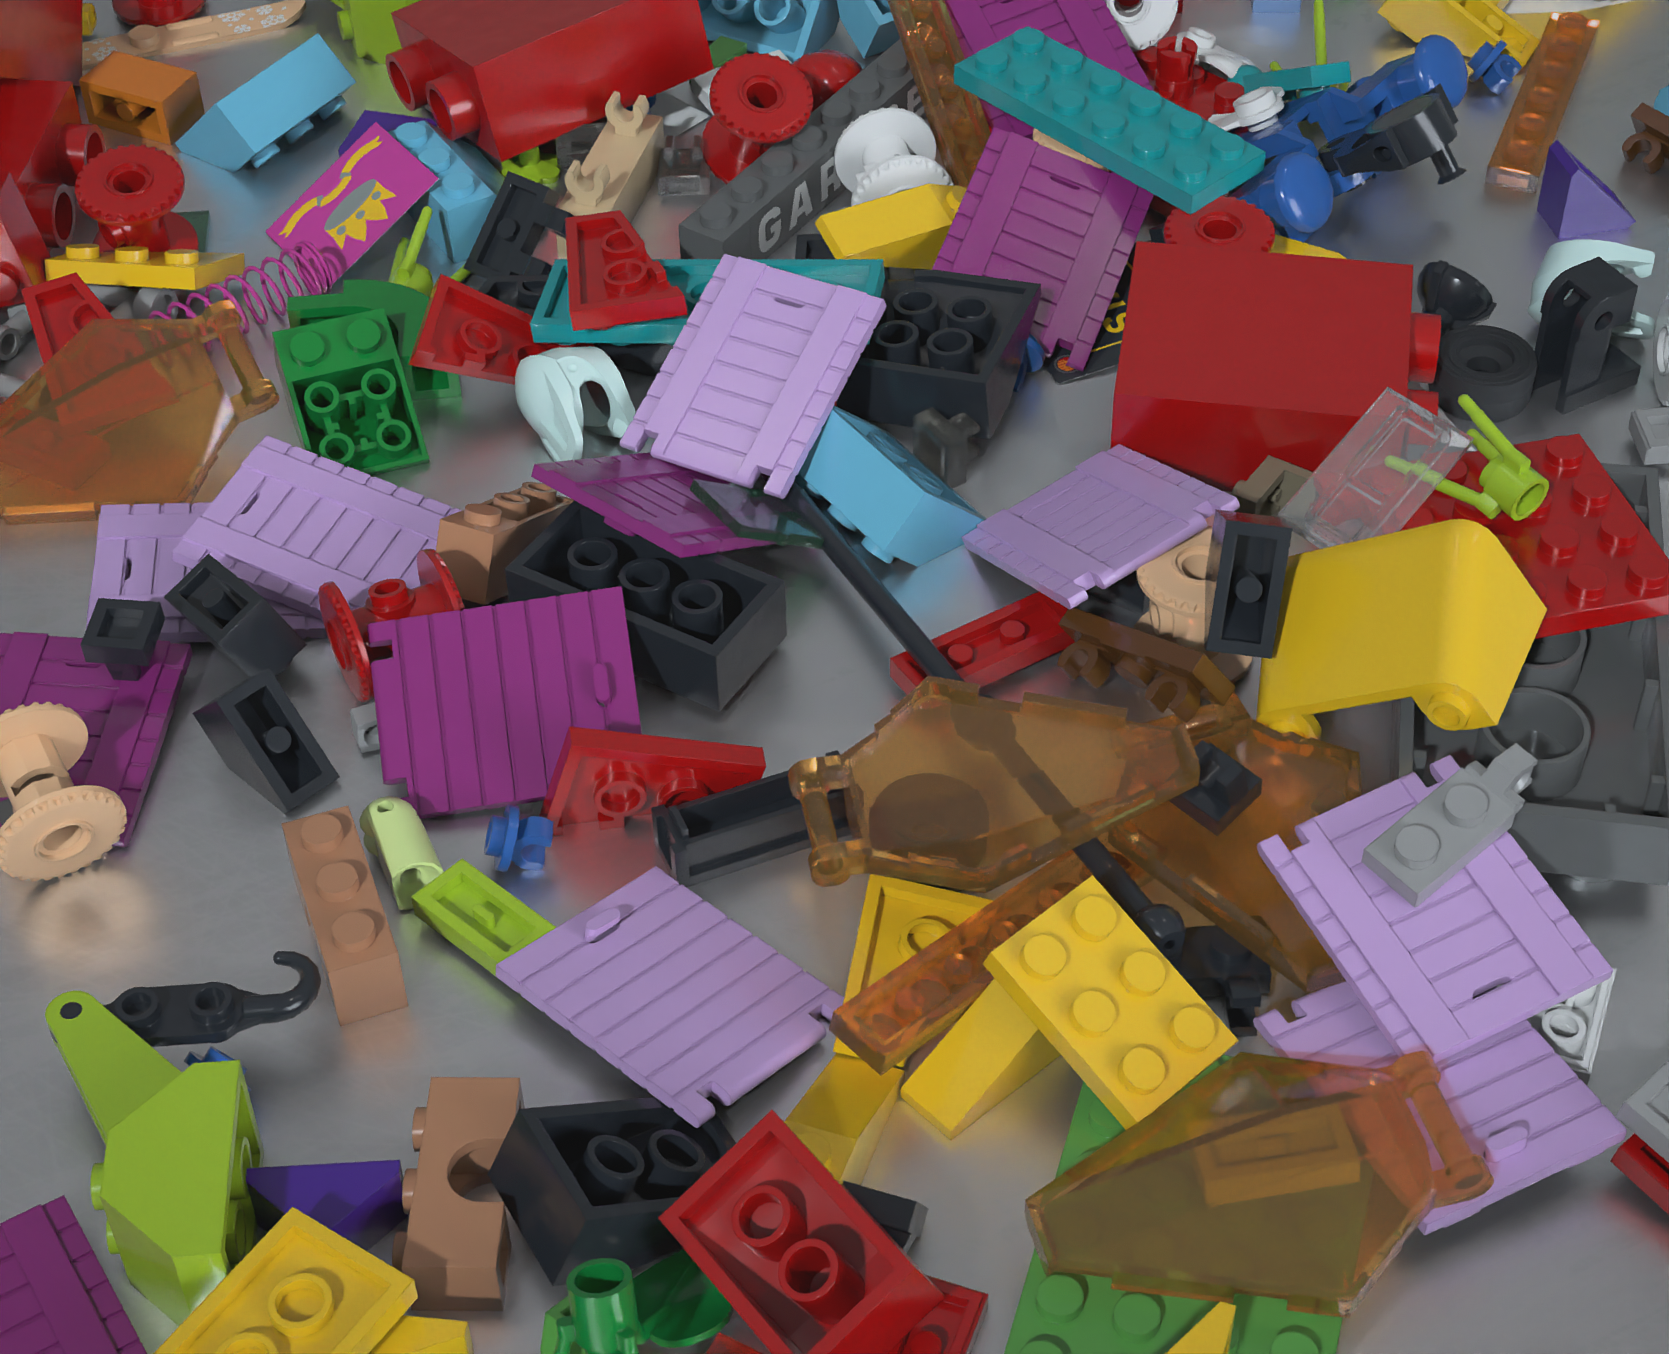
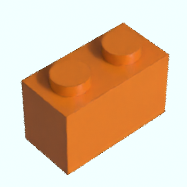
M114 50L79 79L88 121L98 126L172 145L205 114L198 76L195 71Z

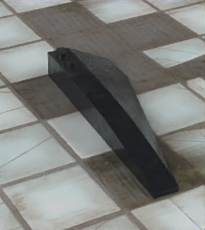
M884 270L885 280L880 298L884 299L887 307L876 328L873 329L869 345H866L850 377L847 378V382L837 399L836 407L863 420L907 426L911 429H927L959 434L969 438L991 439L1012 396L1040 300L1041 284L941 270H915L914 279L888 280V271ZM493 275L487 278L478 291L533 316L549 275ZM592 343L594 347L603 350L616 366L655 377L660 373V368L670 350L673 349V346L665 343H632L624 346H617L611 343Z

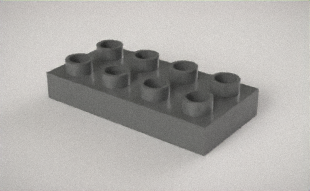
M1408 445L1405 462L1473 451ZM1601 463L1664 552L1658 468ZM1669 614L1534 639L1497 726L1471 730H1444L1434 725L1412 697L1392 700L1390 782L1414 772L1428 788L1437 783L1430 771L1431 763L1451 755L1460 768L1465 769L1475 760L1485 768H1488L1497 756L1517 743L1536 758L1538 762L1532 769L1530 777L1533 780L1531 784L1518 794L1525 801L1523 807L1515 814L1512 827L1507 832L1511 834L1527 855V859L1533 863L1539 872L1564 874L1573 879L1588 883L1618 880L1668 886Z

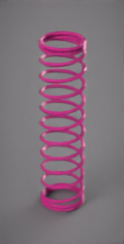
M302 240L294 245V249L285 248L282 250L279 260L273 257H266L262 261L260 269L255 266H247L243 271L242 278L237 275H228L225 278L223 287L218 284H210L206 287L204 296L192 292L187 297L186 305L180 302H172L168 306L167 314L161 311H153L149 315L148 323L141 320H133L130 323L128 333L123 332L132 343L139 347L152 366L144 349L133 338V328L136 325L146 328L152 348L159 362L164 368L172 371L174 362L171 353L160 335L152 328V320L155 316H161L167 320L168 330L177 351L183 359L191 362L193 351L190 343L178 324L171 318V311L174 307H180L186 311L188 325L193 337L204 351L210 352L212 349L210 336L201 320L190 309V302L193 298H200L204 301L207 317L213 330L221 341L229 343L231 340L229 327L218 308L209 300V292L212 289H219L223 292L224 302L231 320L240 332L248 334L250 327L247 316L236 298L228 291L227 286L231 280H237L242 283L244 299L251 314L257 322L266 325L268 314L265 305L254 288L246 281L247 273L256 271L260 274V281L266 299L271 308L281 316L286 314V303L275 282L264 272L265 265L268 262H274L278 265L280 279L288 297H294L289 289L284 271L292 280L299 296H304V293L297 278L283 263V257L287 253L293 254L297 272L312 295L331 293L333 285L332 275L325 258L317 247L308 241ZM302 248L310 254L319 268L324 289L315 269L302 255ZM307 268H308L309 271L311 272V274H312L314 280L312 279V277H311L310 273L308 272ZM266 280L275 291L282 311H280L271 298ZM248 290L258 303L263 315V320L254 309L252 302L249 298ZM229 299L235 305L240 316L242 317L245 329L240 325L237 318L235 317ZM211 309L222 324L226 338L216 325ZM193 320L199 326L202 334L204 335L207 346L202 342L201 338L199 337L194 326ZM174 329L183 341L188 355L183 351L181 345L179 344ZM155 339L163 349L167 357L168 363L164 360L162 354L160 353Z

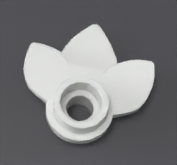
M1190 27L1188 32H1178L1175 35L1177 36L1176 52H1181L1183 37L1190 38L1196 42L1198 50L1195 64L1201 66L1204 70L1210 69L1211 65H1213L1228 77L1233 78L1241 65L1256 66L1249 59L1220 48L1215 43L1216 37L1206 30Z
M1268 86L1250 91L1233 102L1235 112L1213 114L1208 118V121L1227 132L1237 127L1245 126L1248 127L1250 132L1267 128L1278 120L1277 113L1285 106L1282 100L1284 90L1282 87Z

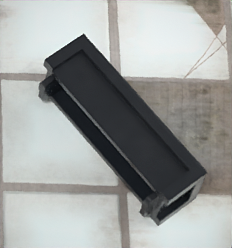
M838 750L825 753L823 760L689 802L672 805L668 808L664 804L651 808L654 844L670 876L677 880L678 884H682L685 887L864 830V794L859 785L852 787L843 772V758Z

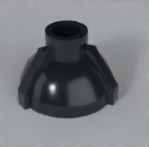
M1439 260V262L1427 263L1418 276L1417 294L1423 307L1422 313L1441 315L1440 338L1456 328L1476 325L1489 319L1497 304L1493 302L1490 292L1480 281L1467 272L1449 265L1446 261Z

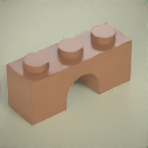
M349 806L282 823L293 877L308 925H311L324 977L339 1025H347L408 1007L398 951Z
M431 1077L427 1107L415 1108L412 1142L414 1151L419 1152L417 1168H407L405 1170L402 1188L403 1211L405 1214H410L407 1232H396L392 1248V1267L415 1281L418 1298L410 1306L411 1310L504 1311L512 1247L504 1202L471 1201L463 1197L478 1186L492 1183L487 1174L518 1110L525 1108L520 1078Z

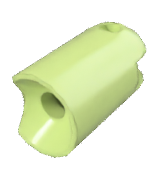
M380 797L372 801L363 810L359 819L360 828L365 833L363 838L364 846L369 853L377 856L400 910H412L411 896L444 871L424 825L413 806L398 797Z

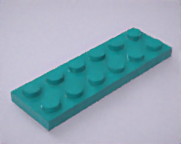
M1029 26L1017 30L1008 37L954 65V84L1190 215L1264 171L1265 151L1244 141L1240 136L1229 133L1210 123L1197 113L1190 112L1161 97L1157 92L1142 87L1125 78L1119 72L1108 69L1082 55L1078 50L1071 49L1044 35L1040 30Z
M555 259L530 323L534 343H557L559 345L611 343L617 346H624L632 343H665L673 346L684 325L686 326V322L695 305L700 301L699 298L710 278L712 279V275L721 259H652L653 261L658 260L663 266L671 286H678L684 294L688 315L619 324L605 330L584 329L573 331L569 312L567 259ZM750 259L767 264L769 267L836 286L841 285L866 292L868 295L878 298L881 297L885 280L883 259Z

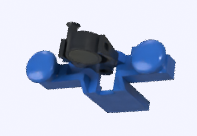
M1432 34L1421 39L1416 46L1414 54L1386 63L1351 94L1335 87H1330L1284 103V108L1277 113L1278 120L1267 128L1250 132L1247 126L1231 130L1229 133L1236 134L1244 141L1265 151V159L1278 155L1264 167V171L1252 177L1231 196L1236 197L1237 200H1247L1248 204H1255L1258 209L1264 210L1265 215L1270 217L1274 229H1277L1281 236L1305 242L1317 230L1323 227L1330 217L1334 197L1359 188L1371 178L1376 179L1383 171L1405 170L1408 166L1430 157L1440 176L1437 182L1438 185L1458 178L1465 173L1466 169L1458 166L1448 144L1457 136V130L1454 125L1458 122L1453 108L1460 104L1467 91L1468 71L1462 53L1445 36ZM1307 119L1310 124L1318 122L1328 143L1317 151L1313 141L1303 137L1297 125L1299 122Z

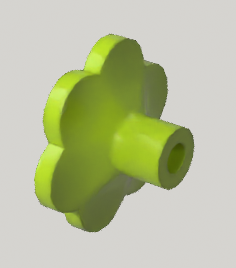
M539 146L501 162L502 171L500 173L504 177L510 171L540 184H552L560 179V157L552 153H543L539 150Z

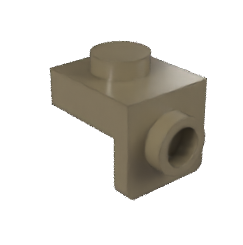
M1268 455L1247 481L1240 480L1234 486L1230 495L1235 496L1240 504V508L1234 512L1272 517L1280 515L1302 525L1310 526L1312 524L1309 517L1310 506L1319 504V497L1313 489V479L1320 475Z

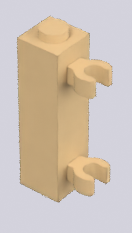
M613 92L605 107L608 121L582 166L580 161L573 160L565 174V185L568 190L557 208L567 211L574 216L621 210L630 224L632 223L666 160L663 117L647 114L649 102L645 95H639L633 105V111H628L621 105L620 92ZM556 235L558 258L567 259L566 239Z

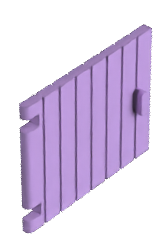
M724 254L712 275V279L710 278L700 296V301L697 302L690 314L686 326L684 325L673 345V349L670 350L660 368V373L655 377L647 392V396L644 397L633 417V421L630 422L620 440V446L640 452L648 437L655 439L650 452L652 457L749 489L753 488L762 473L770 476L764 487V493L784 499L887 305L884 299L868 295L866 292L841 285L836 286L769 267L767 264L743 257Z
M266 435L242 462L241 467L201 516H198L182 536L181 541L172 551V561L193 569L207 554H210L259 595L278 603H284V605L303 613H310L312 616L323 620L318 591L319 587L326 582L333 581L338 586L350 610L365 605V601L369 597V588L379 581L401 579L405 581L407 588L412 589L421 586L417 569L418 552L424 549H434L436 551L440 519L462 510L453 509L451 506L429 497L424 498L423 495L403 487L398 488L395 484L377 477L373 478L371 475L351 467H344L343 464L322 456L318 457L315 453L296 446L292 447L289 443Z
M1118 444L1106 452L1102 450L1075 466L1076 470L1010 509H1002L976 525V529L961 538L968 550L988 562H992L995 566L1032 586V588L1054 601L1059 602L1064 607L1073 609L1088 599L1086 591L1096 585L1101 589H1106L1136 571L1142 565L1156 559L1207 528L1205 519L1213 514L1215 515L1216 509L1234 512L1240 508V504L1235 496L1224 491L1221 492V490L1193 477L1190 478L1189 475L1178 470L1175 471V469Z
M212 502L194 504L164 503V505H160V503L134 504L133 506H130V504L101 505L86 629L98 598L153 601L161 603L165 616V622L158 640L170 641V643L180 641L209 642L164 596L192 570V568L172 561L173 549L181 541L182 536L198 516H201ZM128 563L132 566L131 571H129ZM263 597L302 639H306V637H310V639L328 638L323 620L312 616L310 613L306 614L288 607L284 603H278Z
M1451 755L1430 764L1431 774L1437 783L1428 788L1416 773L1411 772L1296 825L1295 832L1302 846L1291 850V852L1278 834L1257 843L1259 855L1272 874L1275 875L1280 886L1294 903V906L1309 928L1313 930L1320 944L1329 957L1333 959L1340 973L1349 986L1351 985L1352 990L1369 1015L1371 1014L1372 1019L1389 1044L1391 1043L1392 1048L1411 1075L1611 978L1613 969L1596 946L1590 942V938L1574 917L1569 914L1568 909L1552 888H1549L1546 880L1533 863L1527 859V855L1507 831L1418 907H1413L1361 862L1365 847L1460 769ZM1504 984V985H1502V986H1500V987H1498V988H1495V989H1493V990H1491V991H1489V992H1487V993H1485V994H1483V995H1481V996H1479V997L1473 999V997H1475V996H1477V995H1479V994H1481V993H1483V992H1485V991H1487V990H1489V989H1491V988H1493V987H1495V986H1497V985Z
M655 866L496 964L495 976L515 992L521 993L523 998L542 1012L545 1011L548 1017L567 1031L570 1030L571 1034L592 1050L595 1049L597 1054L617 1069L620 1068L621 1072L642 1088H646L650 1094L667 1107L673 1108L675 1113L695 1128H698L715 1115L713 1105L706 1099L709 1095L726 1106L731 1105L825 1038L827 1035L826 1029L817 1020L821 1015L838 1027L844 997L833 989L830 990L826 984L807 971L804 972L803 968L783 954H778L776 949L757 936H752L753 933L733 919H728V916L707 901L704 902L700 896L684 885L678 884L677 880Z
M1345 978L1293 1000L1291 1006L1298 1020L1288 1024L1276 1009L1253 1019L1255 1028L1268 1044L1274 1048V1051L1290 1071L1294 1072L1295 1077L1311 1097L1316 1099V1103L1320 1108H1338L1355 1151L1359 1152V1156L1376 1177L1381 1179V1183L1398 1204L1403 1206V1210L1424 1236L1480 1212L1481 1208L1567 1167L1572 1168L1603 1153L1605 1149L1624 1141L1627 1129L1605 1105L1601 1104L1599 1098L1581 1079L1577 1078L1578 1075L1558 1053L1554 1052V1049L1538 1031L1531 1027L1527 1019L1413 1075L1409 1073L1392 1048L1391 1043L1389 1044L1372 1019L1371 1014L1369 1015ZM1495 986V987H1493V988H1491V989H1489V990H1487V991H1485V992H1483V993H1481V994H1479V995L1473 997V999H1475V998H1477V997H1479V996H1481V995H1483V994H1485V993H1487V992H1489V991H1491V990L1497 988V986Z

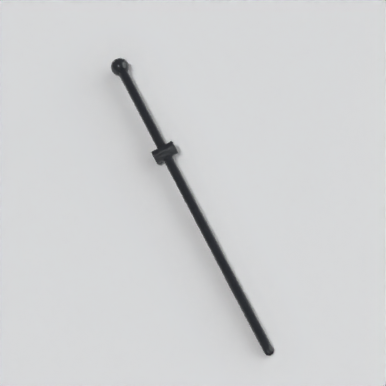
M762 473L760 474V476L767 483L770 476ZM794 480L786 497L780 500L952 705L950 717L955 725L958 736L976 751L993 754L1097 881L1165 958L1175 954L1181 948L1186 934V926L1180 913L1169 905L1162 903L1153 904L1015 741L1017 731L1009 710L992 696L979 694L970 688Z

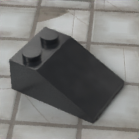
M656 1097L523 1108L518 1110L487 1175L552 1286L566 1285L569 1273L576 1266L589 1260L598 1258L617 1259L626 1263L632 1271L682 1248L658 1218L726 1154L736 1142L716 1112L713 1118L700 1127L695 1128L675 1113L673 1108L667 1107Z

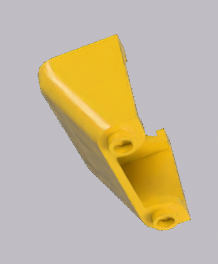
M1466 519L1446 520L1288 556L1272 659L1261 658L1256 730L1265 745L1278 760L1301 757L1313 753L1322 738V728L1313 714L1412 697L1421 711L1434 725L1444 730H1471L1497 726L1547 608L1498 538L1483 525Z

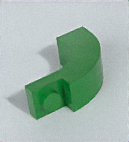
M351 279L344 280L343 293L288 297L287 314L290 328L384 308L411 399L425 400L462 397L460 374L408 365L429 301V297L423 293L386 281Z

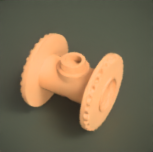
M1207 526L1204 530L1136 570L1138 584L1150 601L1149 611L1141 616L1133 629L1204 653L1229 681L1235 684L1250 668L1253 656L1213 652L1204 649L1205 576L1213 529L1212 526Z
M33 702L29 706L23 704L13 710L7 709L0 715V798L8 797L13 806V815L0 828V868L9 874L10 877H18L23 881L27 879L31 881L44 879L47 881L53 877L61 878L68 873L78 871L82 867L90 866L91 862L102 858V854L110 851L112 844L119 841V835L124 832V825L127 823L126 808L121 798L115 792L100 786H74L68 770L74 766L83 754L88 742V730L78 713L70 707H64L60 703L53 705L51 702L44 704Z

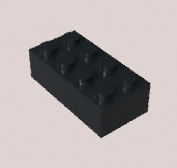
M575 500L505 568L509 603L622 586L634 676L719 712L787 636L784 580L717 553L679 558L637 534L635 536H628L603 522L604 516Z

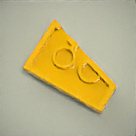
M96 244L65 246L66 254L45 259L46 281L76 272L85 284L197 290L210 284L225 281L228 275L241 276L245 269L244 253H198L197 250L190 249L149 252V249L146 247L115 248V252H100L99 245Z
M870 873L833 1052L904 1067L1000 920L1004 902Z

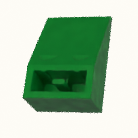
M384 308L272 332L275 364L302 449L315 453L318 457L328 458L343 464L344 467L348 466L371 476L430 462Z

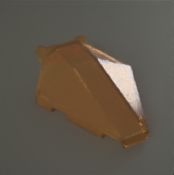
M230 300L218 301L209 305L202 315L192 319H92L0 405V519H3L6 525L98 520V514L101 512V505L191 504L206 480L209 470L217 461V453L237 425L268 411L279 401V394L273 382L269 379H264L239 328L241 316L235 304ZM217 337L242 386L241 392L230 398L227 397L203 346V343Z
M927 676L890 710L889 715L874 724L873 733L840 755L800 760L789 769L788 780L791 792L796 799L801 801L812 852L807 860L812 881L822 887L836 886L846 882L851 875L867 873L987 893L1198 786L1200 766L1187 728L1184 723L1177 724L1174 728L1126 721L1127 708L1024 692L1022 703L979 696L980 684ZM843 788L852 841L838 842L827 798V793L831 789Z
M1235 692L1231 694L1224 706L1211 702V704L1199 707L1195 716L1187 723L1181 721L1173 714L1137 725L1131 720L1109 726V740L1112 751L1120 763L1124 762L1127 768L1110 818L1108 843L1305 993L1346 982L1334 964L1333 959L1329 957L1314 935L1313 930L1309 928L1294 906V903L1276 880L1275 875L1272 874L1259 855L1257 843L1278 834L1291 852V850L1302 846L1295 832L1296 825L1361 796L1362 783L1359 752L1312 737L1306 739L1292 731L1282 734L1250 717ZM1201 740L1208 744L1212 743L1262 779L1261 795L1218 836L1166 799V784L1180 771L1184 756Z
M1417 1051L1405 1054L1392 1065L1381 1068L1240 1052L1025 1199V1218L1046 1276L1057 1271L1112 1278L1111 1289L1213 1302L1221 1301L1233 1304L1234 1293L1286 1299V1311L1349 1318L1385 1272L1389 1263L1402 1250L1404 1241L1432 1209L1478 1198L1492 1187L1494 1177L1485 1159L1481 1155L1472 1153L1438 1086L1441 1073L1429 1052ZM1411 1098L1443 1162L1444 1169L1432 1171L1426 1141L1405 1099Z

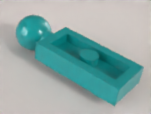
M1349 61L1270 72H1262L1253 65H1241L1233 78L1228 77L1227 82H1235L1242 85L1245 94L1260 87H1282L1284 90L1282 100L1297 99V89H1299L1301 98L1330 88V85L1351 82Z

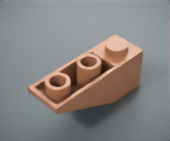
M525 482L519 489L508 493H496L493 499L480 504H468L465 506V510L441 518L436 552L439 553L448 567L461 598L486 605L508 595L505 568L574 500L557 495L555 489L544 483Z

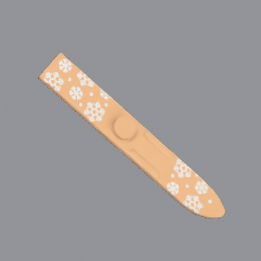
M285 0L243 10L170 23L159 27L140 25L131 29L129 33L82 42V71L94 68L114 50L146 58L284 29L301 17L307 8L306 0Z

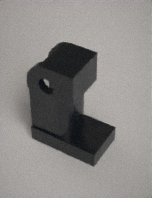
M1600 257L1588 260L1560 273L1552 281L1542 300L1540 310L1542 316L1534 350L1537 358V370L1532 390L1561 379L1555 409L1562 415L1636 385L1639 378L1641 366L1610 342L1612 328L1630 322L1638 286ZM1573 289L1570 296L1567 299H1565L1567 293Z

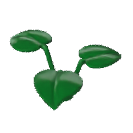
M684 1249L656 1263L634 1278L631 1268L620 1260L612 1258L589 1260L576 1266L567 1277L566 1285L571 1316L561 1317L556 1321L558 1339L554 1354H569L572 1343L575 1341L580 1347L585 1349L586 1354H639L637 1345L644 1344L648 1339L666 1348L690 1346L710 1338L721 1331L729 1323L733 1315V1307Z

